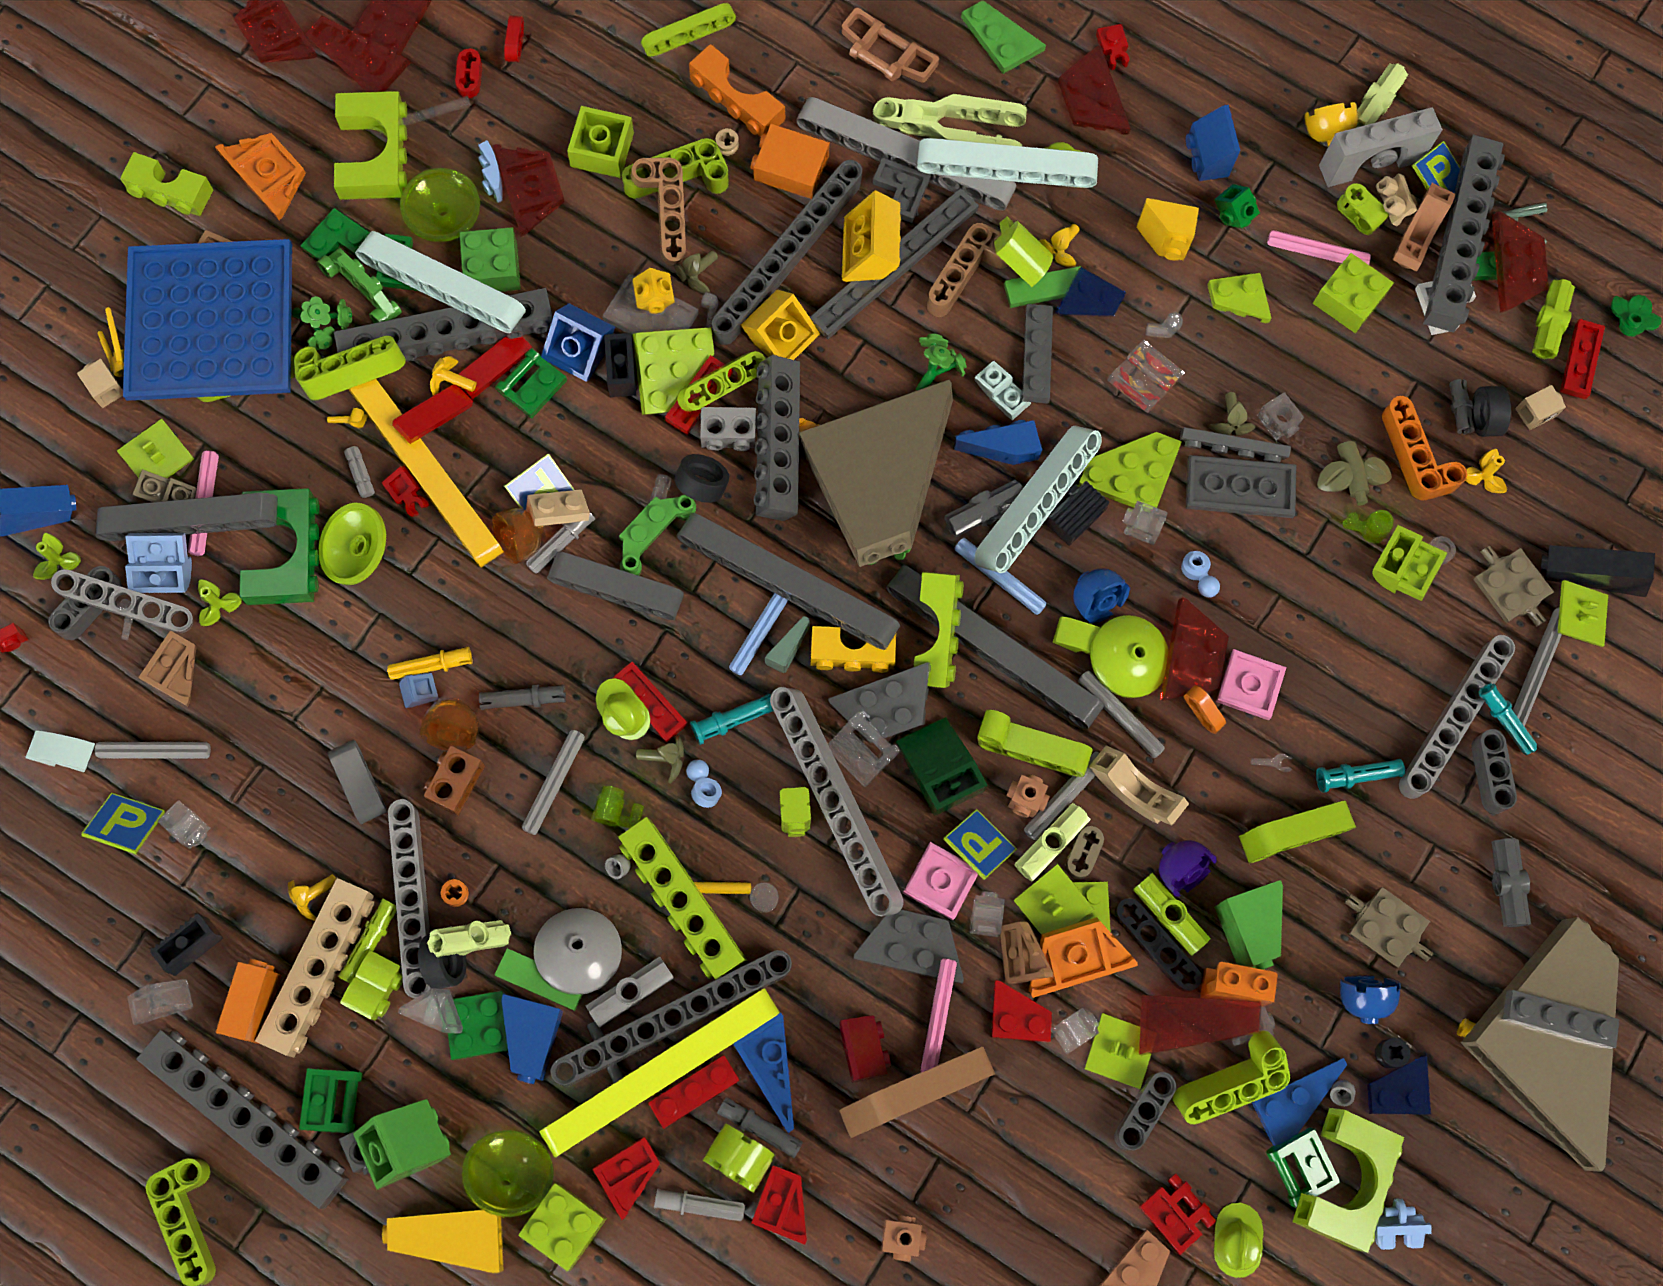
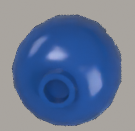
M1101 568L1087 571L1079 577L1078 583L1075 586L1073 594L1074 604L1083 618L1087 619L1090 623H1098L1112 616L1113 613L1109 610L1113 609L1116 605L1121 608L1129 596L1130 587L1119 574L1112 570Z
M1375 976L1344 977V980H1340L1341 1001L1348 1012L1354 1016L1361 1017L1360 1022L1377 1024L1380 1018H1386L1394 1013L1398 1006L1400 982L1385 977L1384 983H1382V981L1374 980Z

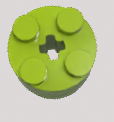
M725 1123L703 1161L713 1168L719 1169L723 1175L737 1183L739 1181L740 1185L754 1193L772 1163L775 1154Z

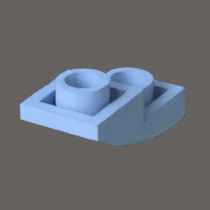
M487 140L478 145L481 153L478 159L483 167L482 173L484 176V181L481 183L487 195L493 194L499 203L503 199V185L494 152Z

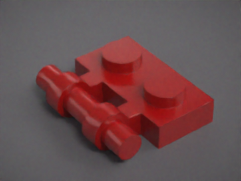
M1174 1173L1167 1180L1174 1188L1170 1195L1163 1187H1159L1138 1207L1173 1249L1181 1255L1203 1235L1195 1224L1201 1220L1209 1228L1216 1220L1209 1213L1210 1208L1205 1202L1201 1203L1193 1194L1190 1184L1186 1180L1183 1182ZM1181 1199L1192 1210L1188 1216L1176 1204Z

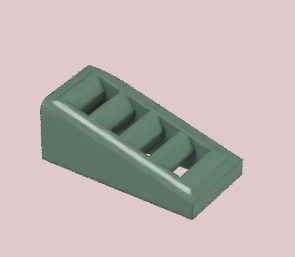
M803 616L765 657V664L781 673L787 672L810 628L809 618Z

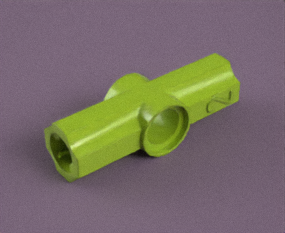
M1561 279L1553 280L1550 283L1545 304L1542 306L1536 320L1538 331L1532 352L1538 358L1554 359L1557 356L1562 334L1566 331L1572 315L1569 312L1575 286L1571 284V281Z
M1153 873L1133 889L1154 913L1158 923L1163 928H1167L1191 956L1211 939L1188 914L1186 906L1181 901L1176 900ZM1167 907L1176 910L1178 914L1177 921H1171L1167 918L1165 914Z

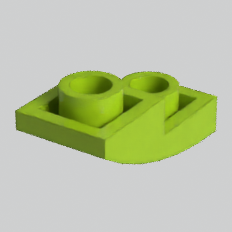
M1062 616L1059 618L1053 643L1073 652L1082 651L1090 655L1093 638L1100 627Z

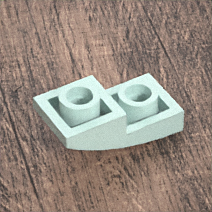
M995 361L991 362L975 376V381L985 394L1011 420L1016 418L1031 404V402L1022 401V390L1012 382V376Z
M35 731L26 758L54 767L55 764L85 773L95 743L65 735Z

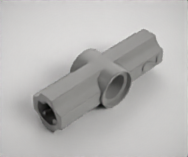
M658 957L630 977L622 979L615 987L586 1005V1008L600 1028L630 1007L638 1005L642 999L674 977L661 957ZM627 985H635L638 988L636 997L631 1000L624 999L622 996V991Z

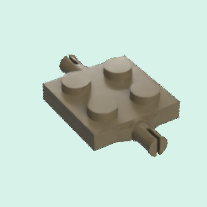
M1490 545L1480 551L1490 565L1473 580L1505 623L1525 614L1530 617L1536 627L1545 622L1546 619L1536 607L1554 591L1523 550L1520 548L1509 556L1501 558L1496 555Z
M1380 887L1373 898L1365 904L1353 896V894H1350L1347 897L1348 899L1345 900L1344 904L1358 912L1356 922L1347 934L1394 968H1399L1406 956L1412 952L1425 962L1430 959L1429 956L1433 955L1432 951L1419 943L1421 934L1430 921L1383 887Z

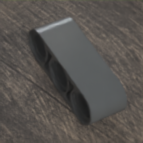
M105 566L95 567L86 575L99 580L109 578L108 583L122 587L119 577ZM91 586L87 591V597L91 600H98L103 595V589L100 586ZM65 598L50 615L49 626L62 638L74 640L83 634L101 614L103 609L90 605L81 608V602ZM71 620L70 625L66 629H62L64 622Z
M1489 729L1473 740L1471 749L1483 807L1491 814H1499L1515 805L1517 794L1506 739L1500 731ZM1484 739L1492 743L1493 750L1485 746ZM1490 766L1497 770L1498 777L1491 774ZM1495 793L1503 798V805L1496 801Z
M353 739L328 751L329 759L358 822L362 825L387 813L388 810L356 741Z
M1158 1072L1146 1079L1115 1131L1114 1140L1120 1149L1132 1151L1144 1145L1175 1093L1176 1082L1170 1074ZM1157 1078L1163 1079L1166 1083L1167 1089L1163 1095L1157 1093L1154 1089V1081ZM1142 1103L1148 1104L1151 1108L1152 1114L1148 1120L1142 1119L1139 1115L1138 1109ZM1127 1128L1132 1129L1136 1133V1142L1131 1146L1125 1143L1123 1139L1124 1131Z

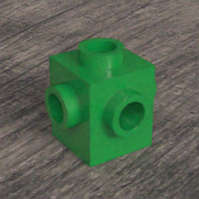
M1232 184L1214 199L1220 212V219L1227 226L1242 229L1248 226L1260 214L1256 198L1252 194L1250 187Z

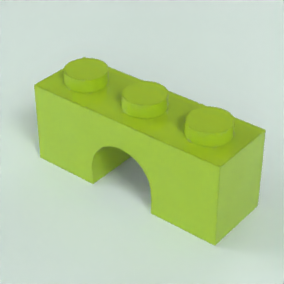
M133 152L120 177L126 187V191L136 198H142V196L149 198L157 205L163 207L166 205L175 207L176 210L186 215L192 213L201 216L213 192V188L205 176L181 169L174 181L162 183L166 173L158 160Z

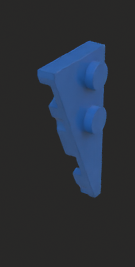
M779 1013L733 1043L785 1130L789 1133L794 1130L784 1019L782 1013Z
M1344 1058L1289 1083L1279 1092L1251 1102L1273 1146L1287 1141L1300 1132L1347 1066Z

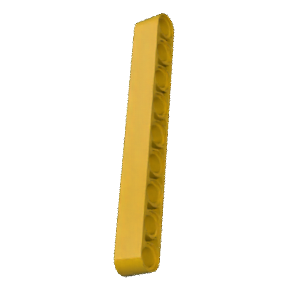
M377 379L349 388L353 397L404 466L414 476L421 489L479 567L482 568L504 553L497 540L421 438L409 444L392 426L393 420L401 416L402 413Z

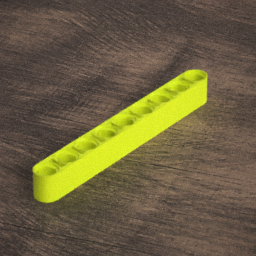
M763 988L539 1131L554 1158L774 1018L780 1013L766 989Z

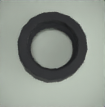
M1504 386L1479 387L1473 396V409H1471L1475 432L1479 437L1503 436L1508 430L1511 419V403L1507 389Z
M701 454L686 455L681 460L674 481L677 488L691 499L711 503L722 498L729 483L730 475L727 469L715 459ZM695 475L704 477L705 479H707V480H709V481L702 480V479L696 477Z
M430 934L424 936L419 944L418 965L425 983L432 989H443L462 983L467 967L466 955L453 954L436 957L433 952L429 951L427 944Z

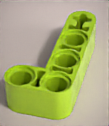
M701 139L651 157L674 158L679 163H687V165L682 166L683 182L702 176L707 189L712 193L719 194L728 188V168L718 145L712 139ZM711 154L710 157H704L702 155ZM633 164L623 170L624 192L630 198H641L658 191V188H641L632 182L631 171ZM639 168L636 171L640 178L645 179L646 176H650V172L646 168ZM673 168L663 169V174L667 178H674L677 175ZM715 175L721 176L720 178H717V179L712 178V177L715 176Z
M382 336L323 359L317 350L310 346L300 349L294 356L296 380L311 400H319L401 369L406 362L403 353L391 336Z
M986 710L977 736L979 746L985 750L1076 777L1085 776L1093 751L1091 747L1083 743L1011 723L1008 715L995 710Z
M1341 801L1263 824L1240 835L1239 839L1250 864L1285 850L1342 834L1356 828L1346 801Z
M1265 1030L1258 1031L1250 1038L1248 1047L1251 1059L1185 1084L1175 1091L1173 1102L1186 1122L1189 1124H1199L1279 1092L1289 1084L1290 1073L1286 1053L1270 1032Z
M191 1158L184 1159L155 1173L148 1179L145 1188L181 1281L187 1286H201L212 1281L216 1268L187 1192L207 1182L210 1176V1167L202 1159ZM192 1164L198 1168V1175L193 1181L187 1177V1170ZM165 1178L169 1182V1190L166 1194L162 1195L159 1191V1183ZM176 1206L179 1208L181 1216L178 1222L173 1223L170 1219V1211ZM186 1234L192 1239V1246L187 1252L181 1247V1240ZM198 1255L197 1258H191L192 1261H187L186 1259L187 1257ZM201 1266L202 1272L198 1274V1277H194L193 1272L197 1270V1267Z

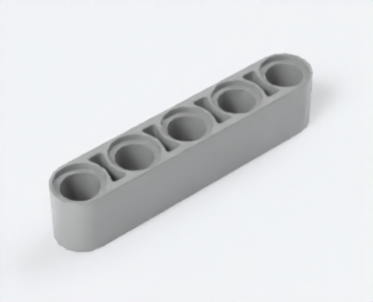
M60 570L53 575L51 580L52 588L62 597L156 627L171 630L175 633H185L193 625L191 612L183 606L71 570ZM66 576L72 577L74 579L72 589L68 591L60 590L58 586L60 579ZM91 586L102 587L103 595L101 598L91 600L87 597V591ZM124 594L131 597L132 602L127 609L116 607L115 602L120 595ZM152 603L160 607V613L157 617L147 618L144 615V608L148 604ZM181 612L188 616V622L185 626L176 627L172 624V617L176 613Z

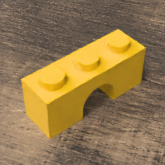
M812 626L811 666H816L819 670H832L833 667H844L846 671H860L861 668H872L873 672L885 673L889 669H894L896 634L886 650H881L867 642L859 649H849L841 642L840 627Z

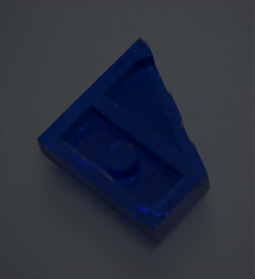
M1080 267L1055 313L1057 315L1112 317L1119 308L1126 292Z
M1418 1057L1407 1065L1397 1068L1384 1077L1367 1084L1369 1114H1431L1427 1057Z

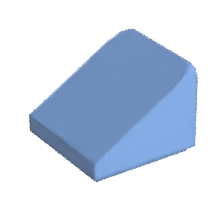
M432 673L407 675L399 683L405 708L415 707L439 699Z

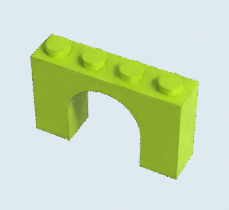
M398 91L336 93L335 117L341 130L371 129L379 131L387 137V144L383 152L370 161L334 163V188L339 199L403 198V187H407L406 172L403 171V164H407L406 148H403V141H407L406 125H403V118H407L406 102H402Z
M1329 1108L1320 1136L1349 1149L1356 1156L1362 1171L1361 1186L1354 1199L1342 1206H1337L1316 1196L1301 1193L1292 1222L1351 1249L1368 1253L1370 1246L1375 1240L1376 1226L1379 1217L1384 1211V1201L1388 1188L1393 1182V1172L1397 1160L1402 1153L1404 1137L1346 1110Z

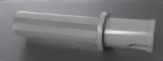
M590 513L589 521L562 523L563 527L526 561L528 568L535 574L539 573L555 558L557 552H561L573 539H579L578 535L595 520V517Z
M657 1188L654 1208L680 1211V1215L686 1212L735 1221H742L745 1210L743 1203L690 1195L685 1190L684 1193L660 1190L659 1188Z

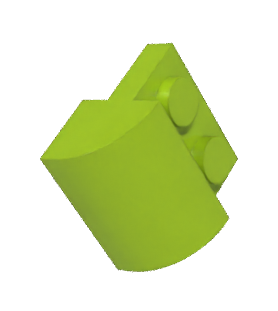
M1006 217L999 223L1002 235L994 241L996 254L1033 287L1048 271L1053 260V254L1018 221L1013 222L1010 218Z
M1398 525L1373 569V576L1381 586L1394 594L1398 590L1422 601L1444 562L1447 552L1423 542V536Z

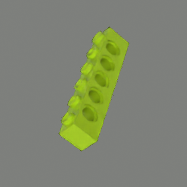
M645 817L618 837L623 843L619 846L620 850L628 860L633 858L638 866L635 872L644 884L649 882L655 890L651 893L652 897L660 907L665 905L671 914L667 919L676 931L681 929L687 937L683 941L692 955L696 953L703 961L700 967L709 979L714 977L717 980L733 972L748 961L652 820ZM647 846H653L655 849L654 857L649 861H644L642 851ZM664 869H669L671 879L667 884L661 885L658 882V874ZM679 893H685L687 896V903L682 908H676L674 905V898ZM696 916L702 917L704 921L703 928L699 932H693L690 928V922ZM712 940H717L720 944V951L715 956H709L706 952V946Z

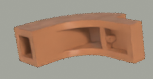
M1431 183L1393 255V260L1398 262L1401 267L1414 271L1418 270L1433 236L1452 205L1455 193Z

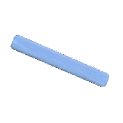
M962 538L957 543L955 551L1036 615L1043 611L1047 603L1008 571L998 573L978 567L975 563L977 547L966 538Z
M776 593L773 594L731 662L729 668L733 673L737 675L744 673L788 602L787 599Z

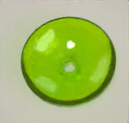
M435 168L418 174L406 185L400 199V211L406 226L415 235L434 242L450 241L460 237V232H467L474 225L480 212V198L475 185L467 176L453 169ZM443 211L447 212L446 215H439Z
M511 1130L493 1132L479 1139L468 1151L462 1167L463 1186L471 1201L485 1212L502 1217L523 1215L538 1207L550 1191L554 1177L553 1163L545 1147L530 1135ZM507 1180L510 1182V1185L505 1186L501 1184V1181Z

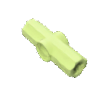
M1398 63L1389 64L1377 83L1374 82L1364 96L1361 106L1357 109L1358 123L1356 128L1376 123L1379 117L1385 114L1396 97V92L1408 76L1405 67Z
M1072 803L1014 865L1025 878L1033 882L1091 819L1081 807ZM1046 837H1056L1059 841V847L1055 849L1050 848L1046 844Z
M502 920L484 923L474 921L468 925L433 930L430 932L427 944L429 951L433 952L436 957L453 954L464 956L473 951L503 947L509 944L511 931L509 925L503 923Z

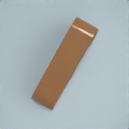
M674 158L638 159L632 166V182L641 188H658L661 259L669 266H674L676 263L680 264L686 252L682 166ZM639 168H646L650 172V176L645 179L640 178L636 171ZM673 168L677 175L674 178H667L663 174V169ZM666 194H673L677 197L678 202L673 205L667 204L664 196ZM674 220L678 223L679 229L669 231L665 227V222ZM676 239L674 243L675 251L678 252L676 257H672L671 253L668 252L671 240Z
M976 223L970 227L929 291L927 310L932 316L943 317L950 311L981 261L998 269L1009 266L996 254L994 241L1002 235L1001 232L983 223ZM974 238H981L984 241L978 242ZM961 258H968L971 261L964 262L961 260ZM955 278L958 280V282L952 283L947 279ZM942 293L945 294V298H944V299H941Z

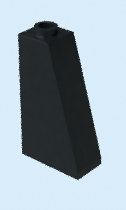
M1549 545L1547 555L1542 554L1541 571H1546L1545 580L1562 583V581L1566 580L1587 588L1647 597L1654 579L1655 553Z

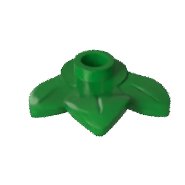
M1616 295L1612 299L1611 309L1620 319L1619 329L1623 334L1634 337L1643 333L1644 330H1656L1660 326L1662 318L1651 313L1652 302L1646 296L1635 295L1628 301Z

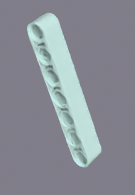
M927 138L919 142L917 169L927 174L1089 188L1097 184L1098 157L1093 153Z
M371 231L355 252L358 259L369 267L502 332L511 333L526 311L524 306L516 299L378 232Z
M1072 426L977 548L975 563L978 567L998 573H1004L1009 569L1099 450L1102 442L1099 431Z

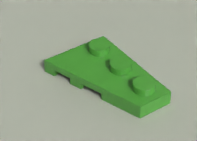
M983 0L962 12V20L1003 74L1045 51L1046 45Z

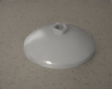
M584 908L564 910L551 917L540 929L534 944L535 964L544 981L560 992L573 995L591 993L607 984L615 975L622 955L620 936L612 922L602 914ZM579 941L583 946L577 950L572 947V944Z

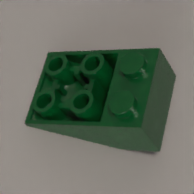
M946 717L896 741L934 816L983 793L988 786L975 760Z

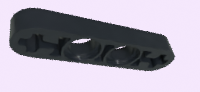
M1132 898L1122 900L1115 908V917L1124 929L1180 991L1190 992L1198 988L1201 984L1202 976L1193 962L1137 900ZM1123 905L1127 908L1130 906L1134 907L1133 916L1137 920L1143 917L1146 921L1140 923L1134 930L1131 925L1136 922L1132 917L1125 918L1122 915L1125 911ZM1144 926H1150L1155 930L1156 937L1154 941L1147 942L1142 939L1140 932ZM1163 948H1169L1174 951L1175 961L1172 964H1166L1161 960L1160 952ZM1182 961L1185 965L1181 966L1180 969L1185 974L1189 972L1193 974L1191 979L1193 985L1190 983L1184 985L1181 981L1184 978L1182 973L1177 970L1173 974L1170 969L1178 966Z

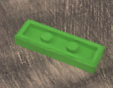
M1081 266L1047 272L1033 287L1022 278L1005 280L1004 282L1010 308L1086 294L1087 292Z
M508 948L495 973V976L573 1011L576 1010L583 995L567 994L552 988L539 974L535 960Z

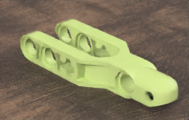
M952 94L936 102L886 97L879 100L873 109V118L876 123L888 128L899 129L906 134L933 139L1021 147L1022 144L1020 142L1002 138L1001 135H997V137L978 135L974 131L943 127L938 121L943 117L1019 127L1025 124L1027 108L1022 104Z

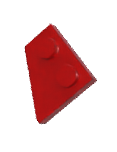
M995 980L991 1038L1051 1042L1052 1012L1005 983Z
M645 1136L593 1167L594 1173L621 1220L626 1218L630 1208L660 1165L656 1154Z
M773 1165L751 1224L806 1245L807 1236L801 1176Z

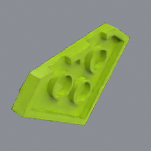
M711 327L632 334L642 415L668 413L677 401L680 390L689 385L709 356L714 355Z
M1155 432L1097 455L1085 467L1078 486L1080 487L1085 481H1088L1102 496L1154 515L1182 441Z

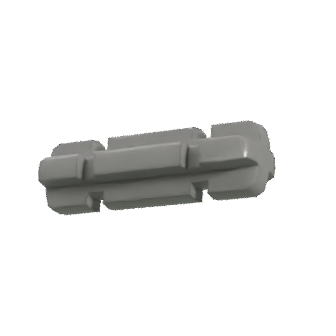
M352 446L345 449L344 453L360 496L367 498L374 495L375 491L359 448Z

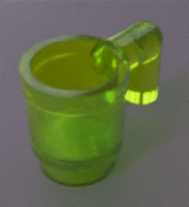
M1378 510L1372 512L1364 521H1359L1356 513H1350L1342 523L1345 529L1359 531L1365 541L1375 544L1385 539L1393 528L1394 520L1388 511Z
M603 786L601 793L598 794L591 819L600 824L630 829L641 821L644 806L634 803L630 817L621 815L625 802L623 799L625 791L611 786Z

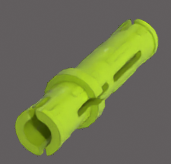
M382 898L370 922L367 921L365 923L366 929L338 975L339 978L348 983L352 982L370 950L374 951L381 937L386 936L388 932L386 929L397 911L396 905Z

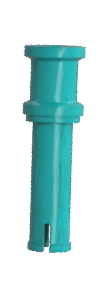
M767 694L757 700L723 713L713 712L711 717L698 722L695 720L691 721V728L698 744L702 745L704 740L719 734L724 736L728 729L773 712L774 710L770 702L771 695Z
M1401 759L1354 767L1347 764H1341L1339 768L1332 769L1321 767L1316 771V781L1319 790L1325 793L1329 789L1339 787L1350 789L1355 783L1403 777L1405 775V767Z

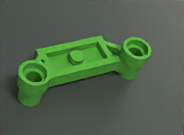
M338 248L329 256L324 255L316 262L321 272L329 279L340 272L376 307L369 314L373 323L393 320L402 313L396 302L393 300L388 301L381 291L383 287L374 276L369 277L365 273L363 265L357 259L352 260L342 249Z
M686 495L662 500L655 497L619 535V539L623 541V559L620 562V570L640 576L642 572L640 556L676 517L686 521L691 513H696L695 501ZM686 503L690 506L688 508H684L681 505ZM632 562L635 566L627 567L626 564Z

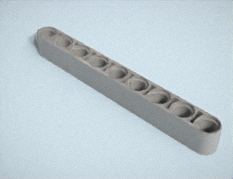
M814 97L807 98L796 120L797 125L804 131L881 162L882 158L918 170L919 140ZM930 174L929 181L954 193L961 188L974 201L1000 211L1007 208L1016 189L1014 181Z
M779 687L775 689L770 699L771 706L869 909L877 916L897 914L903 907V897L804 694L800 690ZM789 694L790 704L786 706L785 699ZM799 719H801L803 723L800 731L797 728V723ZM811 744H813L815 748L812 756L809 753V747ZM825 768L827 772V777L823 781L821 778V772ZM836 793L839 796V803L837 806H835L833 802V797ZM848 818L850 819L852 824L849 832L846 830L845 823ZM860 844L864 848L862 857L858 855V846ZM872 870H874L877 875L875 883H873L870 879V873ZM885 895L889 899L888 909H885L882 903Z

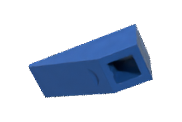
M1018 420L1004 427L992 425L979 432H974L973 430L964 431L955 436L953 445L954 450L1011 465L1039 460L1042 452L1034 420L1028 422L1026 420Z

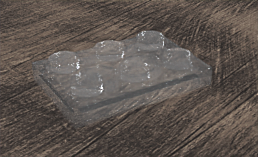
M629 274L603 314V321L627 333L634 334L689 329L699 312L697 308L674 297L675 302L666 307L661 313L652 314L649 311L637 308L632 280L635 276Z

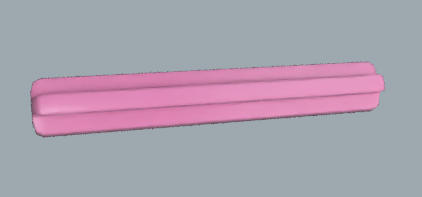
M1275 230L1270 232L1267 244L1270 246L1343 263L1350 253L1368 265L1370 262L1369 253Z
M204 451L202 453L195 499L213 497L218 464V455L214 451ZM207 533L190 534L188 552L191 555L202 556L205 553Z
M943 958L940 963L921 1072L938 1066L957 965L955 960Z

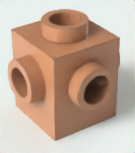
M1028 774L1026 777L1021 775L1018 782L1012 781L1006 795L1011 798L1008 807L1013 809V812L1017 815L1034 818L1038 810L1044 811L1050 796L1045 793L1048 786L1042 784L1043 780L1037 776ZM1025 791L1032 793L1035 796L1029 798L1025 795Z
M898 1215L897 1221L884 1219L881 1251L893 1253V1259L911 1262V1256L919 1257V1250H925L927 1232L922 1231V1225L915 1224V1217ZM906 1232L909 1235V1240L907 1243L901 1244L900 1235Z

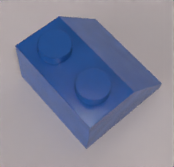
M1223 105L1193 122L1189 134H1186V146L1188 149H1191L1193 156L1191 160L1192 169L1194 172H1197L1199 181L1229 177L1240 153L1229 105Z
M569 303L555 311L541 357L558 368L587 382L605 355L604 335L613 334L615 326Z

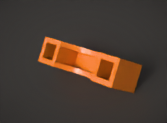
M709 44L689 63L690 79L693 84L698 88L702 87L706 90L714 102L725 106L733 118H739L744 122L752 134H758L761 137L763 132H768L771 124L779 126L785 121V106L769 92L744 94L735 90L727 81L730 74L729 59L713 45Z

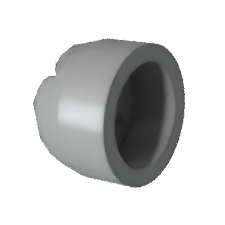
M616 854L606 860L605 868L612 878L620 879L629 872L631 862L627 860L624 854Z
M1347 1080L1336 1081L1330 1092L1332 1101L1340 1106L1351 1105L1356 1094L1354 1085ZM1341 1089L1345 1090L1342 1095L1338 1093Z

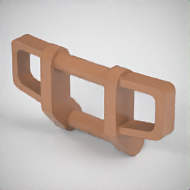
M855 8L842 24V34L854 44L849 52L851 57L855 59L860 58L884 73L885 77L890 81L898 79L901 75L921 83L927 81L938 66L939 57L920 47L915 42L910 43L885 28L884 23L876 20L860 8ZM856 19H860L871 27L862 39L849 29ZM879 36L904 51L897 62L890 65L868 52ZM916 56L931 63L924 72L908 67Z

